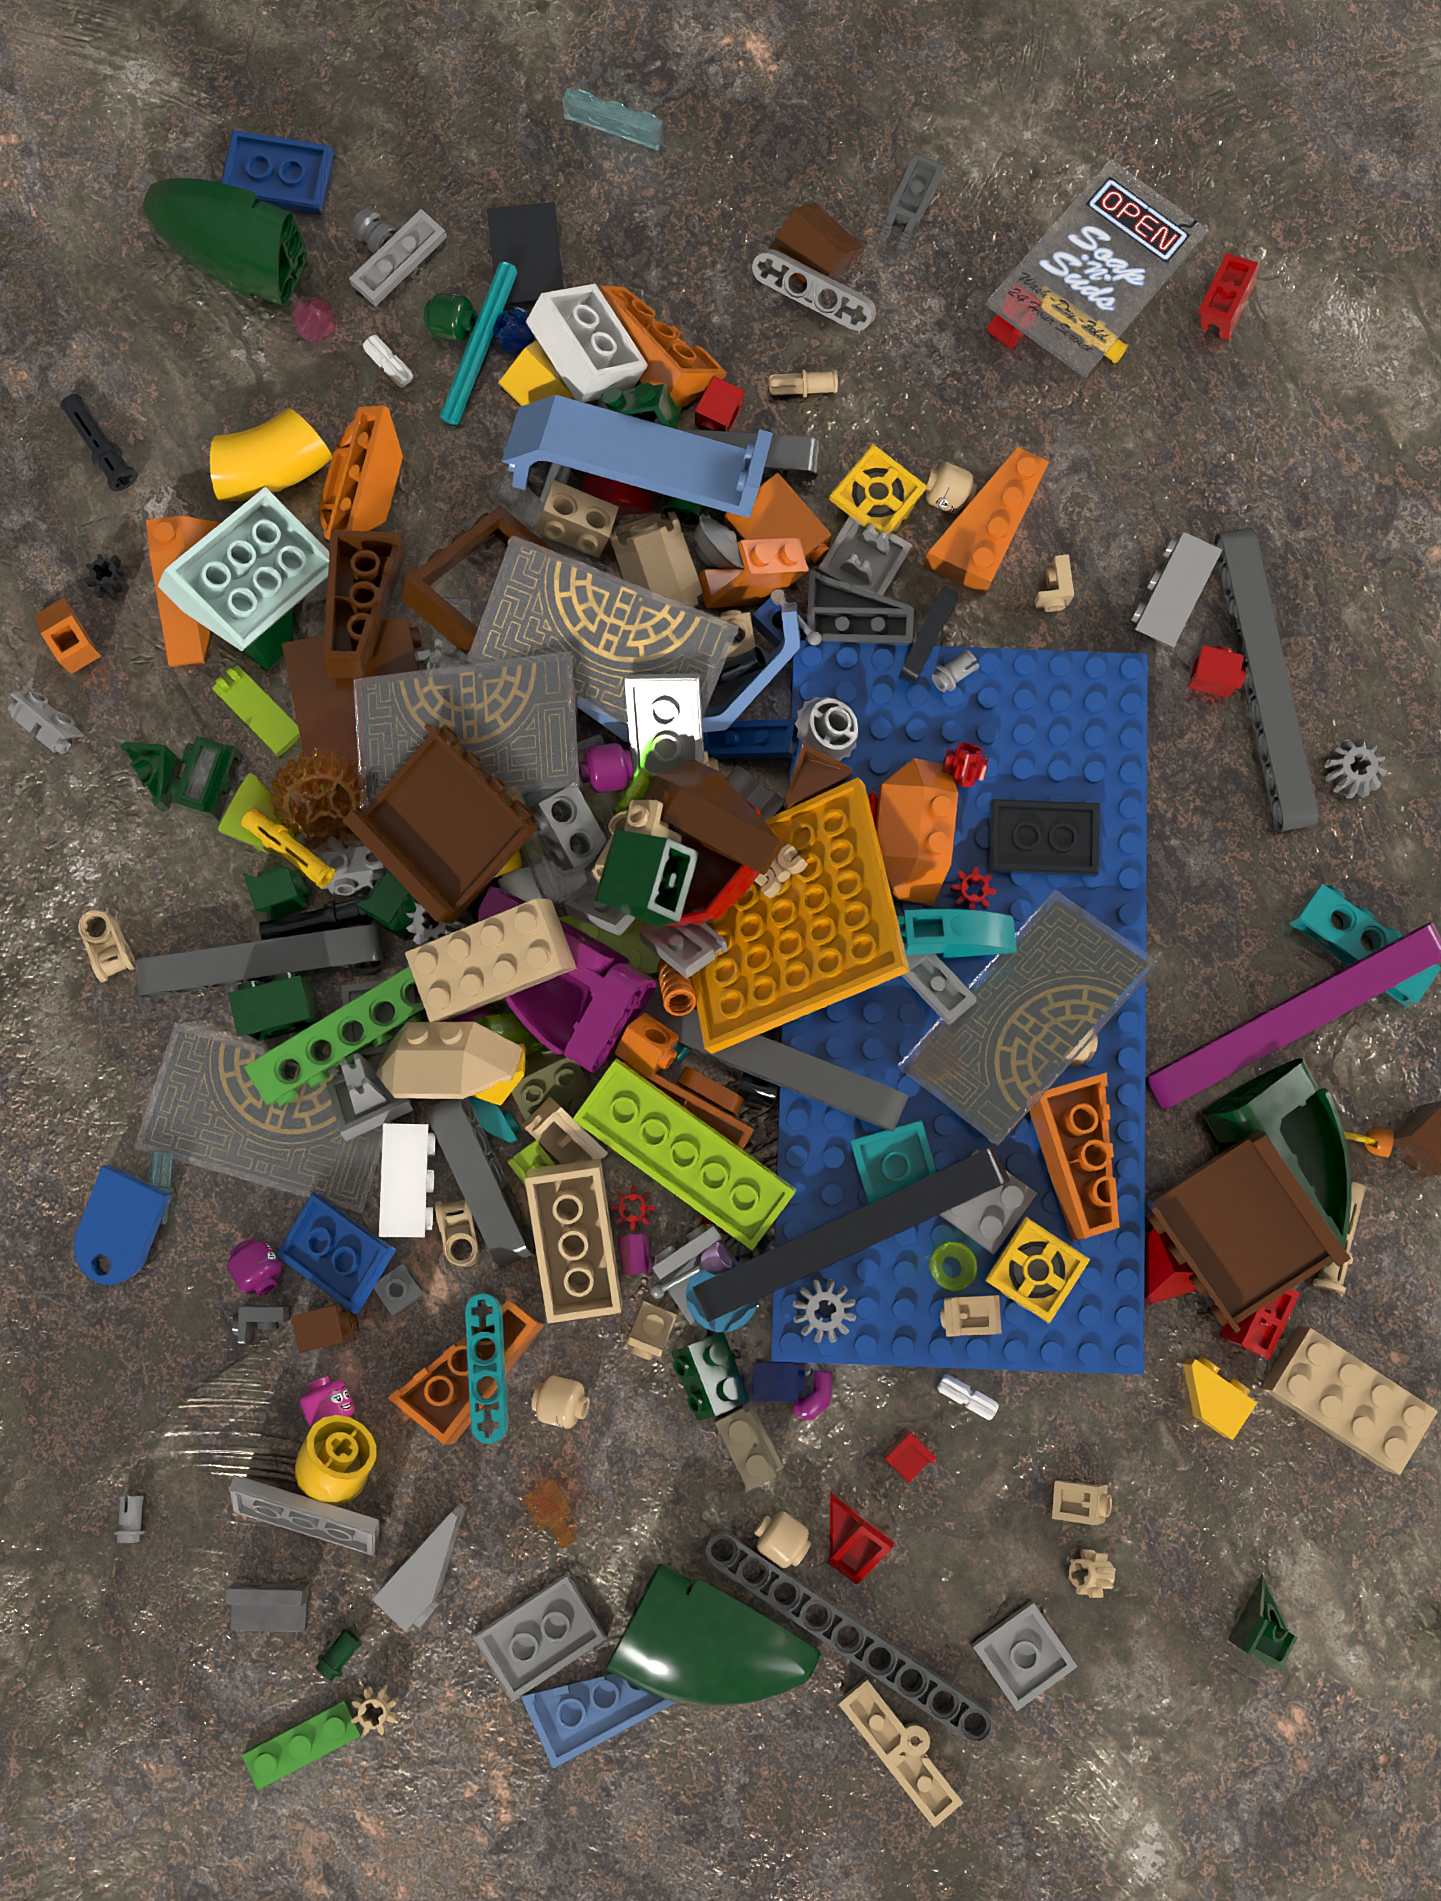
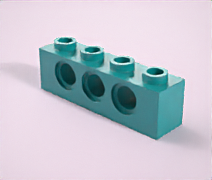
M1324 884L1310 892L1289 922L1291 926L1346 965L1358 961L1403 936L1397 930L1391 927L1385 928L1374 920L1375 916L1369 910L1361 906L1355 907L1346 901L1344 893L1331 885L1325 886ZM1332 914L1341 917L1343 921L1342 930H1338L1332 925ZM1362 934L1371 939V951L1364 949L1361 945L1360 938ZM1434 964L1385 992L1406 1007L1418 1003L1441 970V967Z

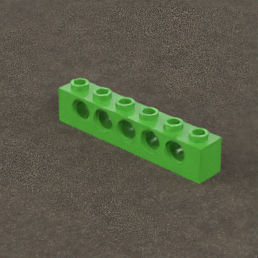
M410 966L244 1066L266 1105L278 1103L279 1107L290 1103L299 1096L297 1090L309 1083L310 1087L313 1088L330 1078L328 1071L338 1066L342 1060H347L349 1064L355 1063V1054L371 1045L374 1049L385 1045L393 1039L390 1033L404 1026L407 1022H422L424 1020L422 1014L426 1012L423 1002L414 1004L408 996L410 988L416 984ZM389 1002L395 1008V1015L391 1021L382 1023L378 1018L377 1011L382 1004ZM358 1021L363 1026V1036L358 1041L351 1042L346 1035V1030L352 1022ZM326 1040L332 1047V1053L327 1060L320 1061L315 1055V1048L318 1043ZM294 1059L300 1065V1074L296 1079L289 1080L284 1074V1067L288 1061Z

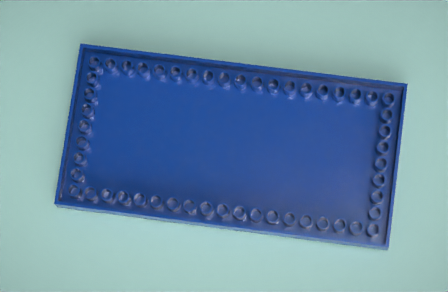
M800 641V649L792 656L790 719L797 720V711L803 708L804 702L811 701L814 697H829L844 702L857 718L859 736L856 740V748L851 751L850 757H844L840 762L851 768L853 772L851 780L858 777L865 784L867 796L875 791L878 798L880 785L911 759L917 758L944 763L947 749L956 750L957 744L961 742L978 745L983 749L982 756L989 758L984 781L976 779L972 787L956 785L958 802L952 862L934 905L927 906L898 901L890 887L897 917L904 916V910H967L968 907L963 904L954 906L955 901L958 899L957 893H952L949 891L951 885L961 884L956 876L959 871L964 872L968 876L974 867H978V874L983 877L989 874L992 875L988 882L989 888L997 890V893L994 896L985 897L989 903V907L986 910L982 909L979 905L975 906L974 910L1013 916L1016 946L1021 943L1056 902H1060L1146 962L1148 654L934 646L916 684L913 686L898 678L913 646L820 642V644L815 646L811 645L808 641ZM964 650L970 651L977 659L971 664L977 662L979 669L956 683V688L953 691H940L932 680L935 668L938 665L945 666ZM800 739L796 758H789L788 788L803 743ZM991 799L1100 803L1099 875L1094 877L989 873V813ZM977 885L974 887L969 886L965 892L969 896L972 894L977 895L980 888ZM936 953V956L975 994L1011 953L943 958V953ZM1146 969L1093 1028L1094 1033L1098 1036V1044L1091 1060L1085 1061L1078 1067L1062 1063L1036 1092L1039 1093L1107 1073L1108 1086L1105 1089L1106 1101L1110 1108L1108 1125L1110 1143L1113 1144L1114 1157L1111 1160L1113 1178L1116 1180L1119 1228L1074 1241L1070 1239L1027 1104L1004 1130L995 1137L909 1069V1066L944 1029L947 1023L902 976L780 1025L781 1044L894 1088L909 1096L896 1127L922 1120L937 1172L970 1157L976 1149L981 1152L994 1146L1005 1170L1037 1192V1194L995 1254L989 1252L943 1217L937 1215L773 1292L770 1360L772 1362L1144 1375ZM778 1087L776 1174L797 1190L774 1221L773 1249L868 1205L850 1140L886 1129L783 1087ZM1024 1217L1029 1218L1090 1259L1050 1323L1019 1306L1014 1300L1004 1296L998 1289L985 1281V1278ZM815 1279L820 1282L823 1292H825L828 1279L834 1280L832 1294H835L841 1286H845L848 1291L840 1299L841 1302L847 1299L855 1300L854 1306L844 1308V1313L856 1315L855 1321H849L844 1318L841 1321L849 1329V1333L844 1335L837 1327L834 1328L836 1342L833 1343L829 1341L827 1331H823L821 1342L816 1343L814 1341L815 1327L808 1335L803 1336L801 1330L808 1321L805 1320L800 1323L793 1321L794 1316L804 1314V1309L792 1306L793 1301H800L806 1304L808 1300L800 1294L799 1289L804 1287L813 1295L815 1292L812 1287V1280ZM999 1295L1001 1334L947 1337L946 1328H943L940 1318L945 1298ZM821 1300L819 1302V1309L814 1311L816 1319L819 1316L823 1318L822 1322L828 1321L829 1313L834 1311L832 1303L830 1305L825 1304L826 1300Z

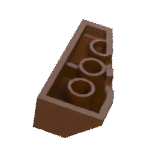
M695 760L656 775L642 800H658L663 803L660 820L669 825L668 829L764 876L784 844L720 771Z

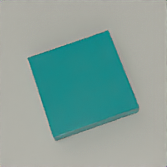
M922 1120L898 1126L894 1132L884 1130L850 1140L868 1204L937 1172Z

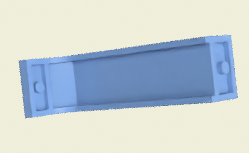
M553 395L518 407L501 462L508 463V471L514 472L512 487L526 490L534 462L548 461L750 518L760 487L773 433L759 429L755 443L748 441L747 448L744 449Z

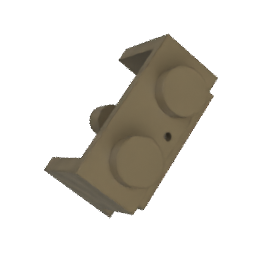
M751 1401L714 1419V1423L748 1491L777 1477L776 1473L784 1468Z

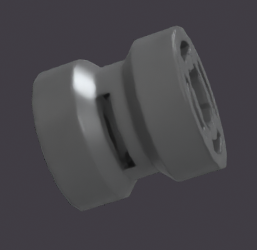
M371 206L362 209L353 219L350 226V233L357 240L365 241L368 249L374 254L398 231L389 221L384 222L381 220L380 213Z

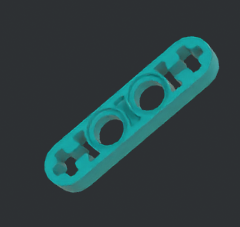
M478 1294L469 1299L465 1309L471 1429L478 1441L492 1444L499 1442L505 1437L509 1425L503 1316L501 1304L497 1298L488 1294ZM485 1300L486 1306L493 1308L492 1314L486 1315V1327L494 1326L495 1333L480 1332L475 1334V1327L483 1328L482 1317L475 1315V1309L480 1308L482 1305L481 1301ZM484 1338L491 1339L496 1347L495 1354L488 1360L480 1359L476 1353L478 1342ZM487 1376L494 1378L498 1385L496 1394L489 1399L482 1397L478 1391L480 1380ZM499 1402V1410L491 1409L492 1421L499 1422V1429L493 1430L492 1437H489L488 1431L481 1430V1423L487 1422L488 1419L487 1410L479 1411V1404L492 1405Z

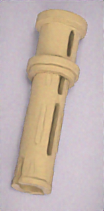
M1351 1182V1212L1344 1248L1351 1259L1339 1267L1333 1262L1326 1269H1321L1318 1278L1313 1279V1286L1326 1291L1345 1294L1346 1288L1343 1286L1347 1267L1353 1263L1354 1259L1350 1250L1366 1186Z

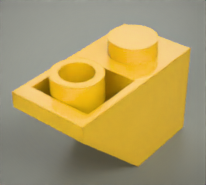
M1201 1356L1199 1360L1187 1357L1183 1362L1193 1415L1223 1437L1233 1440L1257 1404L1256 1401L1248 1396L1251 1390L1233 1378L1227 1382L1217 1375L1220 1368Z

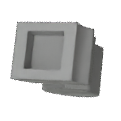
M735 766L727 777L729 783L744 799L760 811L763 820L785 811L783 807L785 800L773 790H767L763 782L757 781L754 776L742 767Z

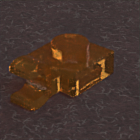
M555 1478L521 1497L538 1530L540 1531L549 1525L561 1549L576 1540L571 1527L563 1517L573 1510Z

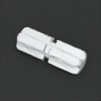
M377 335L370 336L363 343L365 352L379 367L384 368V372L399 387L403 388L412 381V371L396 355L392 354L390 348Z
M949 1374L943 1375L937 1386V1390L959 1404L965 1403L966 1408L987 1420H991L995 1416L999 1407L998 1402L975 1389L973 1391L970 1390V1386Z

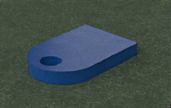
M112 1165L101 1166L74 1239V1254L82 1272L94 1282L104 1285L117 1284L134 1277L146 1261L171 1194ZM101 1254L106 1255L110 1260L111 1267L108 1273L103 1272L99 1267L98 1259Z

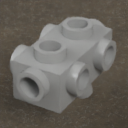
M337 835L331 836L326 842L331 852L321 853V860L335 869V876L327 886L320 887V889L328 888L332 896H354L359 891L372 889L381 875L385 876L387 871L391 873L367 846L349 847L346 849Z

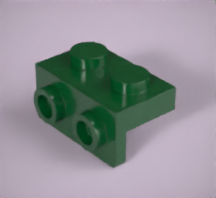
M724 1332L713 1334L693 1344L672 1351L675 1372L683 1382L688 1395V1406L698 1421L716 1417L751 1401Z

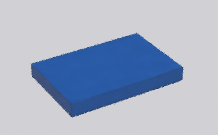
M232 130L221 183L254 192L257 197L256 204L264 201L281 208L321 214L334 151L330 145Z
M312 1192L275 1255L351 1313L359 1314L396 1249L323 1195Z

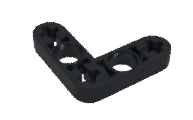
M945 583L943 584L899 674V679L913 686L916 684L944 625H947L960 598V590Z

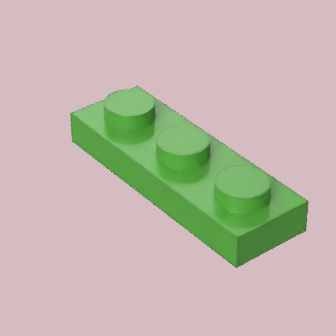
M347 1698L245 1751L241 1755L257 1790L266 1787L362 1735L363 1732L359 1723H352L351 1721L355 1715Z

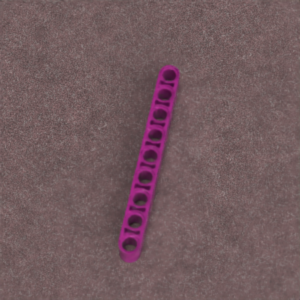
M1432 922L1427 923L1147 1075L1145 1079L1162 1109L1172 1107L1440 962L1441 936Z

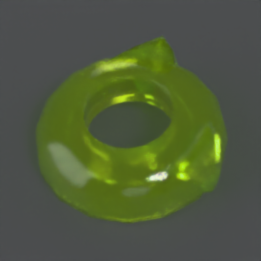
M958 1242L944 1243L936 1248L927 1264L935 1282L952 1292H959L970 1285L976 1277L978 1268L976 1257L971 1249ZM946 1257H955L961 1263L962 1269L958 1277H949L944 1273L942 1264Z

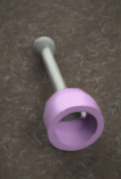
M721 1242L714 1243L703 1251L701 1264L662 1285H653L650 1290L651 1295L659 1299L664 1296L665 1291L703 1270L713 1275L732 1268V1259L728 1250Z

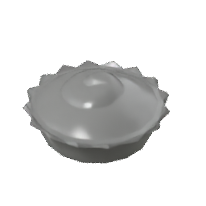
M702 514L699 516L700 522L694 531V537L698 544L695 546V550L701 560L710 568L715 566L720 569L744 568L735 532L719 524L717 520H712L710 515L705 516Z
M814 697L811 701L804 702L803 708L797 711L798 719L795 722L798 729L797 737L802 742L838 761H841L844 757H850L851 751L856 748V740L859 736L857 718L853 711L844 702L829 697Z

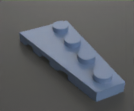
M615 1674L521 1696L553 1768L676 1703L638 1689L639 1687Z

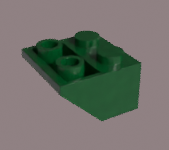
M615 830L594 900L656 927L680 922L699 852L668 838Z

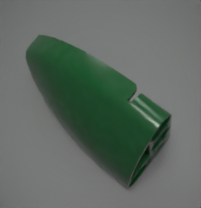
M171 178L150 185L143 200V213L152 228L183 259L210 278L249 299L257 296L281 306H285L290 300L307 258L305 242L295 216L291 211L264 201H260L254 209L257 201L254 192L203 179Z
M1303 1058L1291 1060L1248 1081L1203 1111L1202 1114L1218 1141L1214 1148L1216 1155L1227 1150L1258 1128L1264 1132L1343 1248H1345L1352 1202L1348 1147L1336 1106L1329 1091L1325 1088L1319 1089ZM1332 1263L1328 1264L1327 1266H1325V1267L1322 1268V1269H1326V1268L1329 1267Z
M660 1563L650 1577L606 1667V1670L639 1687L638 1689L658 1698L703 1707L734 1706L755 1703L803 1685L811 1678L821 1653L783 1627L702 1580H697L691 1585L688 1593L685 1594L691 1579Z

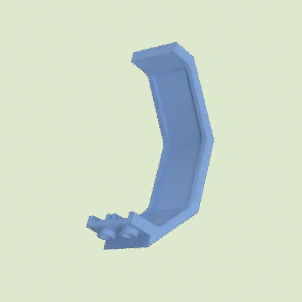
M796 602L782 604L781 613L784 638L765 659L766 667L752 672L725 702L719 705L702 707L703 733L726 730L800 649V631ZM578 696V708L622 740L629 742L627 715L620 712H608L606 707Z

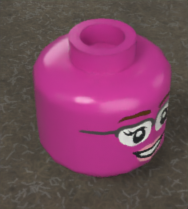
M328 1375L308 1383L310 1391L303 1394L300 1398V1405L310 1428L324 1417L333 1415L350 1417L355 1411V1406L346 1383L342 1380L331 1382Z

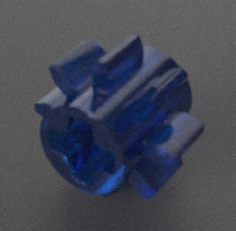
M514 306L512 312L506 310L498 315L493 332L497 336L496 341L501 343L502 349L515 354L518 348L524 350L525 347L533 343L535 335L526 323L529 312Z

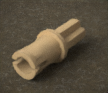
M802 369L801 373L773 374L769 377V391L771 395L802 394L803 397H807L809 393H837V371L806 373V369Z

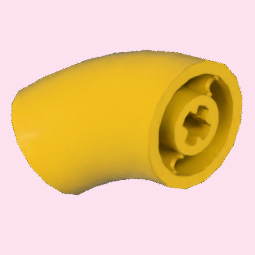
M287 407L277 416L259 426L242 432L213 437L210 449V471L213 489L221 503L249 500L264 487L271 493H275L312 475L332 460V455L315 430L298 413Z
M333 1415L324 1417L316 1422L310 1429L296 1457L294 1476L300 1492L305 1497L337 1507L351 1502L362 1492L368 1480V1473L376 1460L377 1446L372 1434L362 1423L346 1416Z

